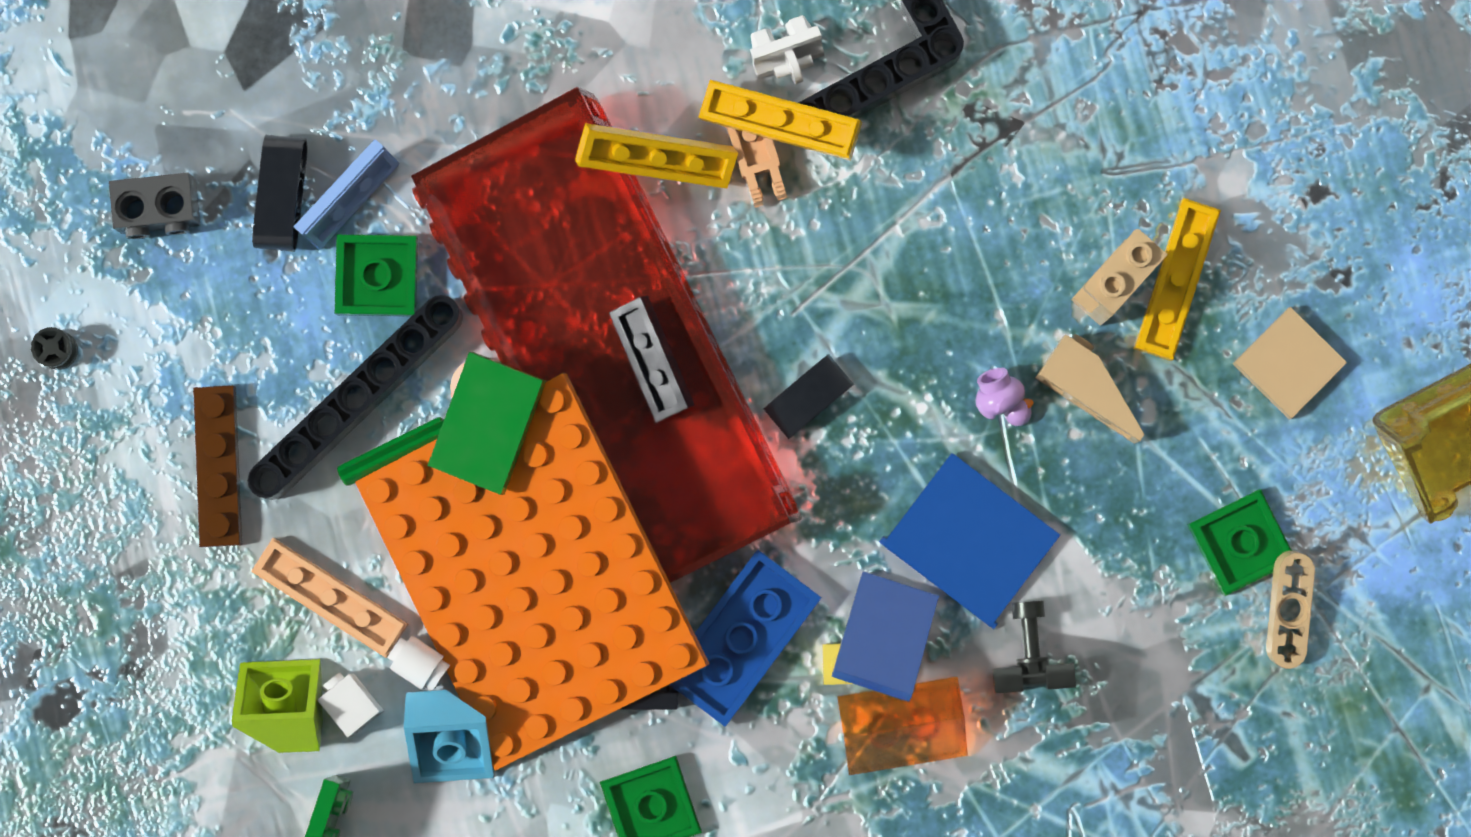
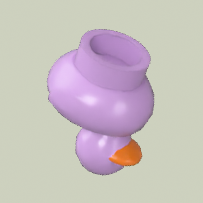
M990 369L978 377L977 383L980 389L976 395V407L984 417L993 420L996 415L1004 413L1008 423L1013 426H1023L1030 420L1032 414L1031 407L1034 402L1029 398L1023 399L1025 396L1023 384L1020 380L1009 376L1007 369Z

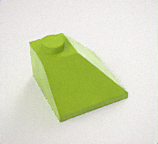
M320 659L240 663L231 720L232 726L278 753L320 751L323 725V708L317 700L322 696Z

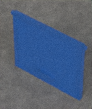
M951 453L887 538L883 536L879 543L994 630L998 625L996 622L997 618L1057 541L1060 534L955 454Z

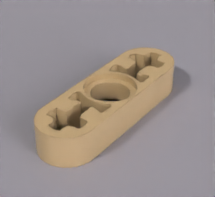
M1286 551L1278 556L1273 570L1266 652L1272 662L1286 669L1295 668L1305 660L1308 646L1315 567L1308 556L1298 551ZM1295 559L1298 565L1303 566L1302 573H1297L1294 577V586L1299 589L1302 588L1301 594L1291 590L1283 591L1284 585L1292 588V576L1285 573L1286 566H1293ZM1293 598L1300 604V613L1293 620H1284L1280 613L1281 605L1287 599ZM1280 625L1289 629L1298 628L1297 633L1289 631L1288 641L1295 646V651L1289 652L1287 659L1278 652V647L1285 646L1287 633L1282 630L1279 631Z

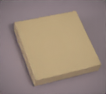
M1288 307L1232 364L1288 419H1292L1347 362L1291 307Z

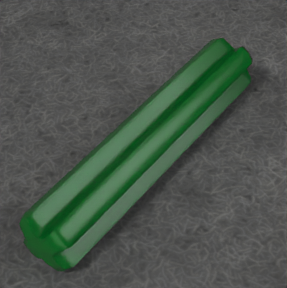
M437 417L339 465L337 471L340 479L346 486H350L361 478L436 440L444 419Z

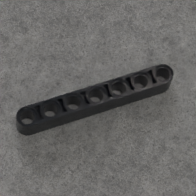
M438 295L429 299L253 466L247 479L251 492L264 499L276 500L293 488L462 325L463 315L458 304L452 298L445 295ZM440 306H450L454 313L451 321L445 325L434 323L433 314L435 310ZM412 333H420L424 336V345L421 350L415 353L407 352L404 346L407 336ZM385 360L393 361L395 364L394 375L388 380H378L375 373L378 364ZM354 388H363L366 393L364 404L359 408H350L346 400L348 393ZM324 416H334L337 423L336 430L329 436H321L318 432V422ZM296 443H304L308 452L307 457L300 464H293L289 459V450ZM273 470L278 476L277 486L270 492H264L260 487V478L266 471Z

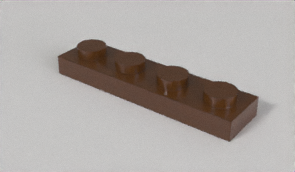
M233 385L193 388L199 547L241 546L242 524L236 387Z

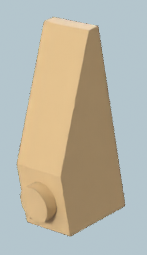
M1065 334L1035 379L1133 444L1141 441L1144 433L1100 357L1092 352L1094 346L1079 335L1074 334L1070 338Z

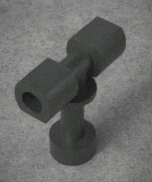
M1044 601L1011 603L1013 619H1021L1024 659H1016L1017 667L992 669L994 693L1023 692V687L1045 685L1047 690L1076 688L1074 663L1049 665L1048 657H1040L1037 617H1045Z

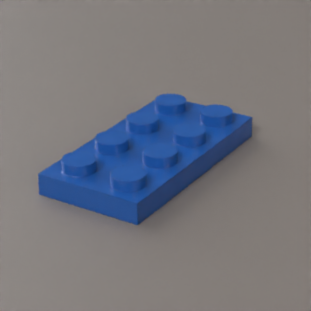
M757 549L695 632L710 664L669 685L726 727L822 597Z

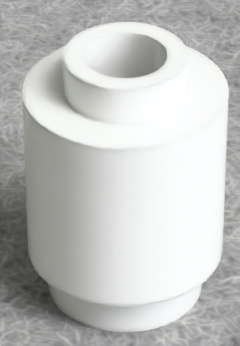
M413 635L408 641L400 638L387 657L393 661L390 667L392 671L421 690L425 687L430 691H434L450 666L442 660L443 655Z

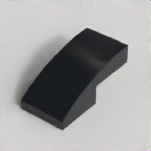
M828 354L763 409L785 436L790 439L849 390L854 383Z

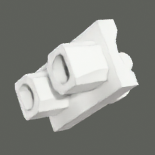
M803 15L793 18L785 24L788 36L775 40L770 29H762L751 34L752 49H750L758 79L774 73L777 79L790 74L795 84L803 82L801 70L814 66L813 59L825 56L821 42L822 36L818 26L812 27Z

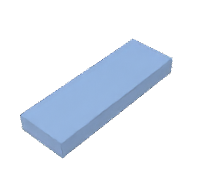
M374 139L294 225V228L320 250L400 163L383 145Z

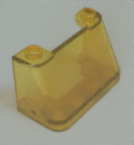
M1471 364L1383 408L1372 419L1376 433L1420 516L1429 524L1449 518L1459 503L1455 492L1471 485Z

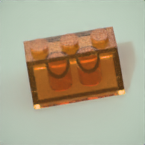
M958 676L916 682L909 702L874 690L835 696L849 775L968 756L965 717Z

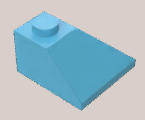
M447 690L406 693L404 733L414 783L494 778L486 716Z

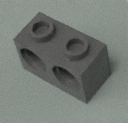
M189 172L109 181L113 229L121 234H126L127 239L150 237V231L165 230L167 235L186 234L190 232L189 227L201 226L196 179ZM175 196H182L184 200L182 210L177 214H168L166 210L168 201ZM137 200L143 201V213L138 218L129 219L127 216L129 205Z

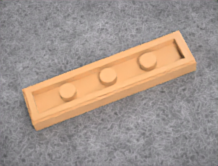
M272 538L251 571L385 658L388 657L409 625L276 538Z

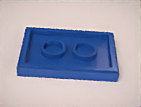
M863 571L831 677L909 702L915 687L939 596Z

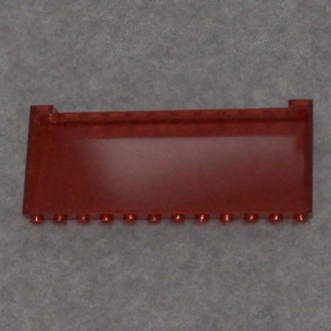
M576 87L411 175L416 186L412 188V192L422 209L427 208L433 221L429 224L430 230L436 241L440 245L444 244L450 256L446 260L449 270L455 279H461L467 291L464 294L465 303L473 315L476 316L478 314L484 326V329L481 330V335L487 347L491 351H496L501 363L546 380V382L562 373H567L671 584L802 520V516L637 176L579 167L575 161L585 123L612 127L596 96L587 90ZM647 295L695 406L660 422H656L609 314V312Z

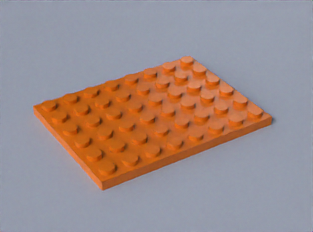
M562 373L545 383L505 495H499L427 466L436 440L355 482L437 652L443 655L442 660L450 665L446 671L460 700L486 716L492 766L495 771L710 664L567 373Z

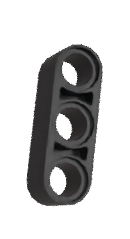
M265 135L252 233L254 248L295 252L299 232L294 228V225L301 217L308 153L306 138Z

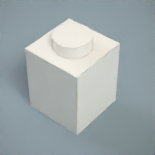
M338 673L321 687L325 694L317 699L347 737H353L384 711L355 674H348L346 677H343L341 673Z

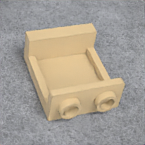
M1135 229L1071 300L1101 326L1116 313L1168 254L1140 229Z

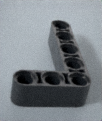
M894 0L916 39L798 103L856 119L955 65L960 58L964 46L962 34L943 0ZM922 5L929 6L935 11L936 17L930 21H923L916 16L915 9ZM941 39L948 40L954 45L955 52L948 56L941 55L935 50L934 43ZM905 58H913L919 63L921 70L915 74H907L902 71L899 62ZM873 76L879 77L885 82L886 89L880 93H872L866 88L865 80ZM844 95L851 101L852 106L847 111L838 112L831 107L830 100L834 96Z

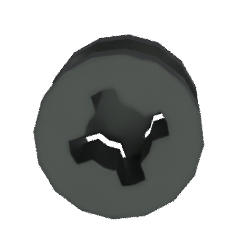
M47 327L34 335L31 342V352L33 358L38 363L53 370H62L74 363L78 355V346L76 340L69 333L56 327Z

